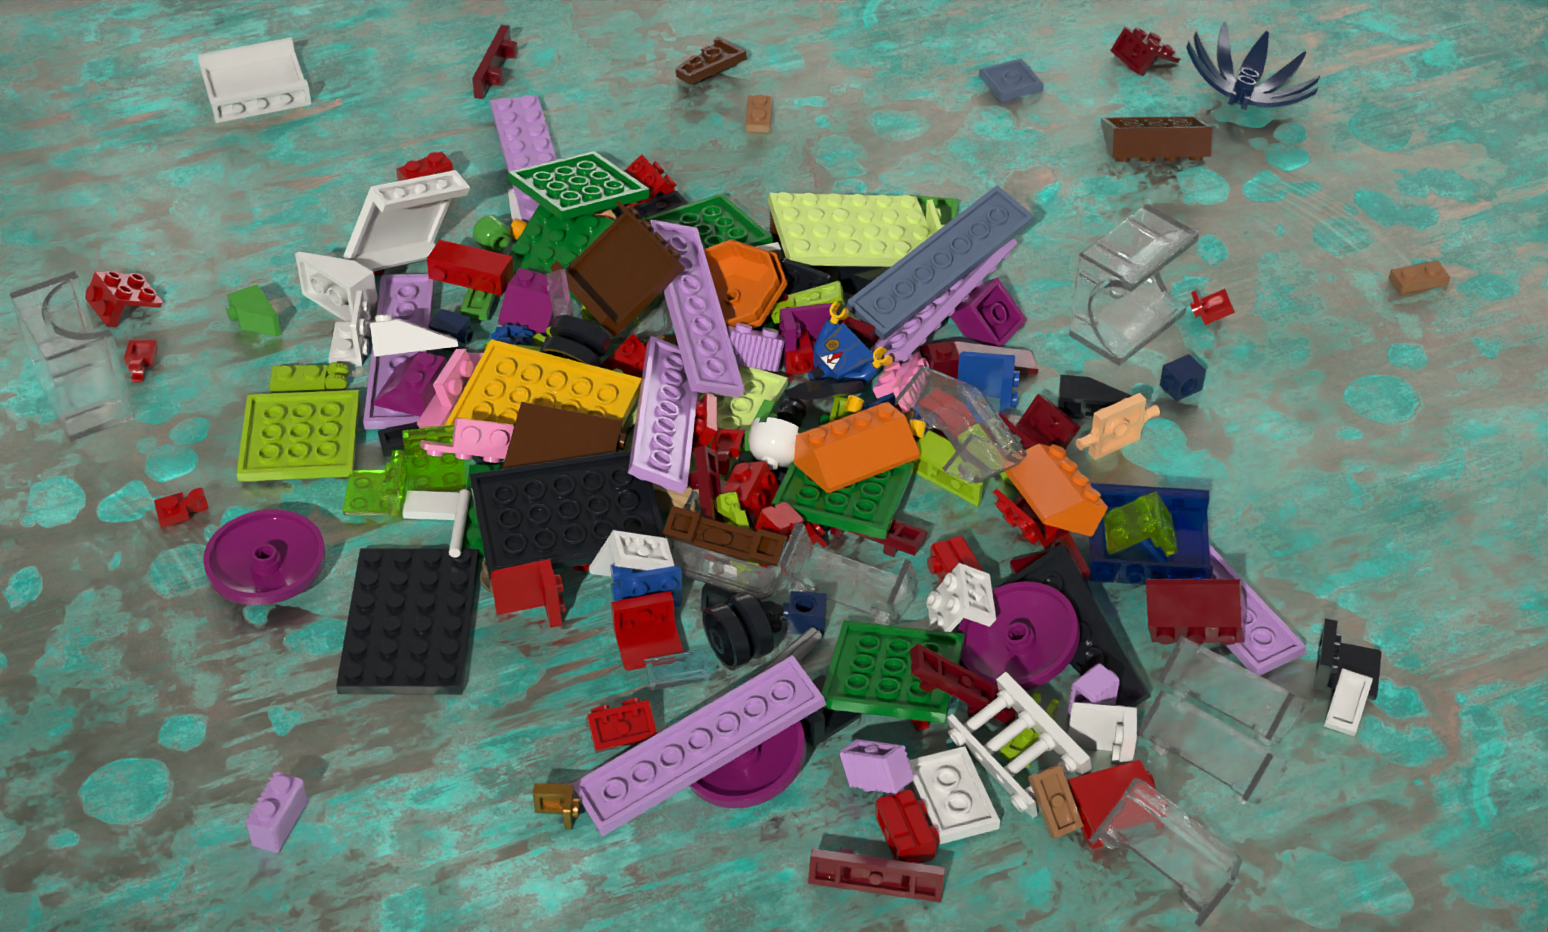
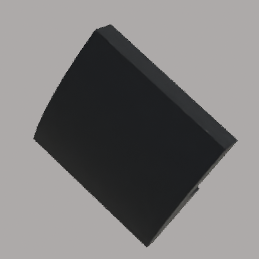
M837 379L804 382L784 390L786 396L791 398L813 400L855 395L865 392L862 381L838 383Z

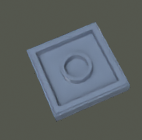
M1021 58L979 70V77L1000 102L1043 91L1044 84Z

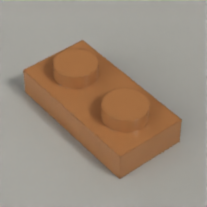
M748 95L746 132L770 133L772 96Z
M1439 261L1392 269L1389 276L1400 294L1446 286L1450 280V276Z
M1056 764L1028 776L1050 838L1056 839L1083 827L1061 765Z

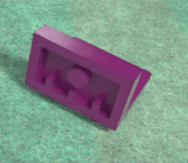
M832 303L780 309L779 335L785 340L781 355L784 370L785 353L787 351L800 350L796 338L801 337V331L807 330L810 341H816L824 323L828 318L831 319L832 317L829 312Z

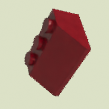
M1146 579L1148 629L1152 642L1164 645L1172 644L1173 642H1188L1194 645L1203 643H1221L1224 645L1245 643L1246 607L1240 579Z

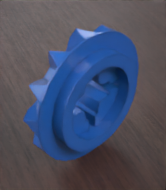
M517 322L514 325L505 323L504 327H496L495 332L491 333L492 340L513 345H533L532 331L528 330L527 325L519 326ZM513 336V338H515V342H513L509 337Z

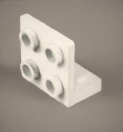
M363 291L356 292L351 322H335L329 353V364L337 362L344 363L347 366H363L364 355H369V340L367 338L372 337L371 321H367L369 302L364 300Z
M613 530L589 566L590 574L612 577L610 565L612 564L619 567L632 568L633 573L671 567L674 566L667 538Z
M961 563L951 573H948L943 582L927 598L926 606L930 620L929 630L951 632L963 618L990 627L996 620L990 574Z
M1074 702L1071 706L1068 735L1080 748L1112 751V764H1117L1118 766L1133 762L1137 740V708Z

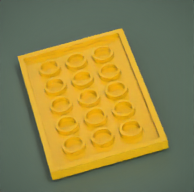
M491 339L446 421L444 429L447 434L453 435L456 417L507 423L515 426L521 402L623 421V428L640 394L642 378Z

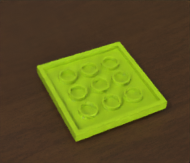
M359 390L247 395L236 473L238 482L353 477L360 406Z

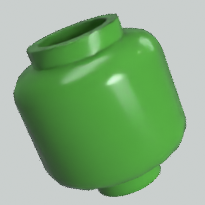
M488 215L482 217L475 224L473 238L483 250L497 253L503 251L509 245L511 231L500 218L495 215Z

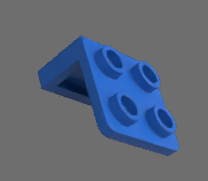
M961 352L959 354L957 393L966 396L1000 399L999 412L1011 413V407L1017 408L1018 391L1012 390L1013 387L1018 388L1020 371H1014L1015 355Z
M615 564L610 565L613 581L611 583L613 601L671 591L674 608L681 606L682 571L680 566L633 573L632 568L615 566Z

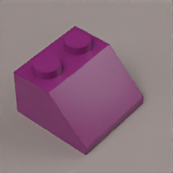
M519 268L507 285L498 324L505 326V323L514 325L517 322L519 326L527 325L528 330L532 331L533 334L540 333L542 336L547 337L546 329L552 325L554 318L558 315H563L570 305L568 288L559 278Z
M998 277L974 288L969 293V297L955 308V312L950 315L965 337L983 345L1002 347L1027 320Z
M419 351L397 365L373 401L374 405L421 417L436 394L433 384L446 365L445 357Z

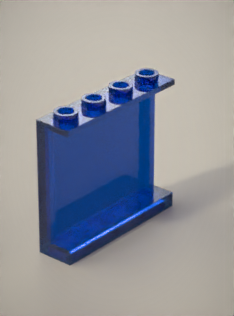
M1091 483V487L1101 494L1100 498L1107 505L1108 509L1093 536H1088V568L1090 570L1088 581L1146 585V579L1212 578L1213 566L1210 565L1207 516L1210 499L1209 490Z

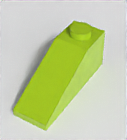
M927 431L923 439L920 438L916 442L920 458L911 461L914 463L913 472L979 507L982 502V481L952 442L931 431Z

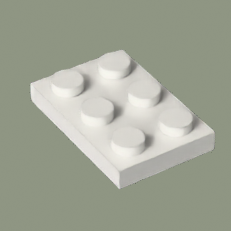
M965 746L908 761L911 764V775H914L913 781L910 782L918 801L923 800L928 814L926 820L929 826L934 825L936 827L940 844L999 829V817Z

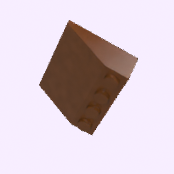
M1197 116L1101 118L1108 154L1115 158L1116 162H1129L1130 158H1140V161L1152 162L1155 158L1164 157L1165 161H1179V157H1189L1188 160L1202 161L1204 157H1211L1212 126Z

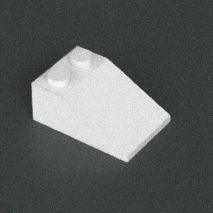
M297 252L295 254L302 294L343 321L351 322L356 292L363 291L364 300L369 302L367 321L376 315L378 295L375 286V275L370 268L364 267L353 260L305 252Z
M392 314L376 315V321L370 322L374 356L458 346L456 338L400 318L393 319Z

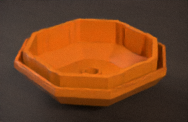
M732 239L704 249L726 328L728 326L736 327L737 323L748 324L753 327L752 329L760 327L788 284L777 254Z

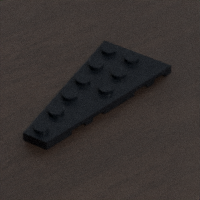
M1060 544L998 586L1015 582H1037L1053 587L1061 592L1072 604L1080 625L1079 645L1069 664L1080 675L1085 674L1097 664H1101L1106 669L1113 671L1119 678L1115 706L1135 708L1152 697L1066 545Z

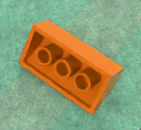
M885 402L796 435L793 463L823 490L831 493L919 459L920 452L906 416L889 402Z
M1037 444L1002 461L1001 468L1043 524L1090 537L1093 536L1108 507L1100 498L1101 494L1091 487L1088 483L1089 479L1079 472L1077 464L1067 457V452L1062 447L1051 444V446Z

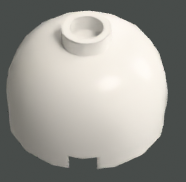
M767 417L766 422H759L760 418L753 420L748 441L750 451L759 461H766L770 470H777L778 467L791 465L794 462L796 435L799 434L797 433L799 427L787 421Z

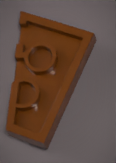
M718 36L713 40L714 44L712 46L706 45L701 49L700 55L691 56L675 68L676 77L689 85L697 84L706 77L717 75L720 71L729 67H735L738 63L747 60L746 51Z

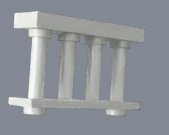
M1005 672L996 679L999 690L997 693L998 697L963 725L953 714L947 717L950 726L948 734L957 746L961 747L964 745L1011 795L1010 800L1019 812L1026 811L1034 819L1038 813L1036 803L1033 800L1035 795L1030 785L1024 790L1013 779V776L1046 750H1054L1060 756V762L1057 765H1061L1064 775L1067 772L1073 773L1074 771L1078 776L1091 773V760L1069 735ZM1005 707L1008 709L1013 707L1018 713V719L982 746L972 733ZM1026 728L1028 730L1033 728L1039 734V740L1003 768L992 755Z

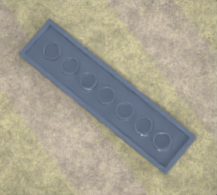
M996 185L846 301V308L862 322L875 326V333L882 340H885L1034 222L1035 216Z

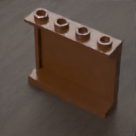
M619 200L616 204L624 213L566 269L558 261L549 267L595 319L614 337L685 270V267L678 261L682 256L671 245L665 248L664 246L668 242L657 231L652 235L651 232L654 228L644 218L639 221L638 219L641 215L631 205L626 208Z
M521 402L502 469L615 453L619 449L624 450L627 433L622 432L623 421Z

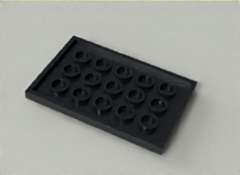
M631 450L470 474V484L489 579H491L490 574L495 570L550 559L552 569L591 564L613 530L666 538L663 535L664 528L653 483L647 480H640L634 475L628 474Z
M360 548L336 684L338 694L462 695L479 563L478 549H461L459 557H452L449 555V549Z

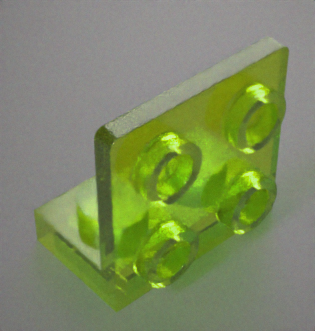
M454 425L402 430L408 491L440 492L466 488L464 459L456 458L455 453L444 452L442 457L428 455L427 450L420 446L421 440L452 443Z
M392 450L391 461L386 462L385 470H353V473H349L343 515L401 516L408 475L404 450Z
M1157 491L1140 496L1135 501L1121 507L1113 508L1103 516L1107 549L1110 554H1114L1150 537L1155 547H1161L1166 556L1178 552L1172 515Z

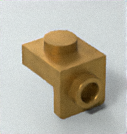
M553 782L546 784L534 783L533 801L535 813L563 814L565 829L572 830L573 818H579L580 798H575L574 785Z

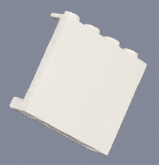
M292 37L198 55L200 70L215 123L311 105L307 80H304L294 51Z
M456 170L371 186L344 253V259L356 261L372 271L426 260L435 247L434 240L452 198L467 196L470 186Z

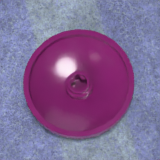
M266 509L238 516L219 528L207 543L203 563L208 582L224 598L245 605H269L290 599L312 585L324 567L326 550L320 530L308 518L287 510Z
M1015 582L993 589L996 620L990 627L966 618L962 619L958 633L964 634V646L961 655L963 665L967 670L996 685V679L1007 672L1023 690L1041 686L1055 678L1068 666L1079 645L1080 625L1072 604L1061 592L1042 583Z
M796 722L689 785L690 789L704 801L724 808L752 807L776 797L794 781L803 766L807 747L801 722Z

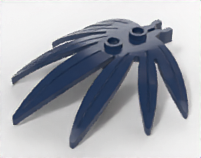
M1225 22L1221 26L1217 43V63L1220 73L1206 53L1197 32H1195L1193 37L1197 54L1190 42L1188 41L1186 49L1199 74L1215 90L1230 97L1228 104H1240L1241 109L1245 110L1247 104L1259 107H1280L1294 104L1315 95L1319 88L1306 91L1319 81L1320 76H1317L1297 86L1276 91L1295 74L1303 62L1307 51L1302 52L1257 87L1267 58L1268 31L1262 34L1249 51L1236 79L1234 78Z

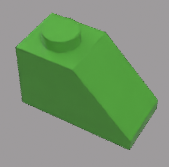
M257 284L227 294L229 306H226L228 317L231 321H236L241 330L272 336L281 335L278 315Z

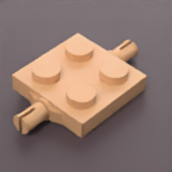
M1141 393L1124 398L1118 403L1101 408L1095 412L1091 432L1084 437L1076 439V446L1079 450L1089 447L1088 454L1094 460L1139 441L1144 424L1147 420L1158 417L1160 410L1157 405L1145 409L1147 399Z

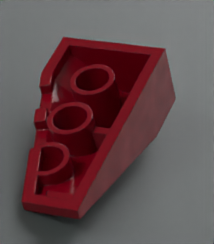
M958 341L920 346L921 356L927 359L930 366L929 379L932 387L958 383L959 354L963 351L1015 355L1014 371H1020L1019 376L1038 373V367L1031 351Z

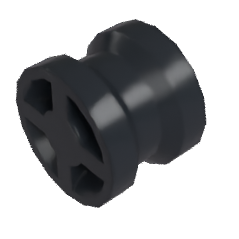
M787 397L781 402L780 409L776 414H778V419L792 423L800 428L802 420L807 414V407L800 399Z

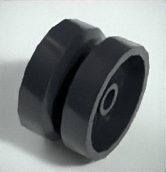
M558 315L554 318L550 327L552 337L545 339L540 352L600 367L601 360L599 357L606 354L610 345V338L603 330L588 321L569 315Z
M740 592L728 598L726 605L724 603H717L704 609L702 621L705 634L716 657L727 669L736 670L747 665L750 657L759 659L773 651L774 638L767 616L760 604L748 592Z

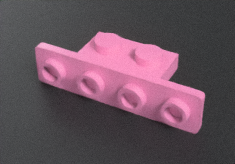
M466 349L455 350L433 384L436 394L417 422L419 428L442 429L483 353H467Z
M918 351L913 353L908 362L902 364L893 362L891 365L884 367L883 373L878 377V381L873 387L876 397L880 398L894 393L902 412H908L929 377L930 366L927 359L922 358Z
M456 417L452 443L421 440L420 446L427 450L428 455L442 457L444 452L455 453V457L459 459L472 460L474 455L483 456V461L500 463V460L506 457L514 425Z

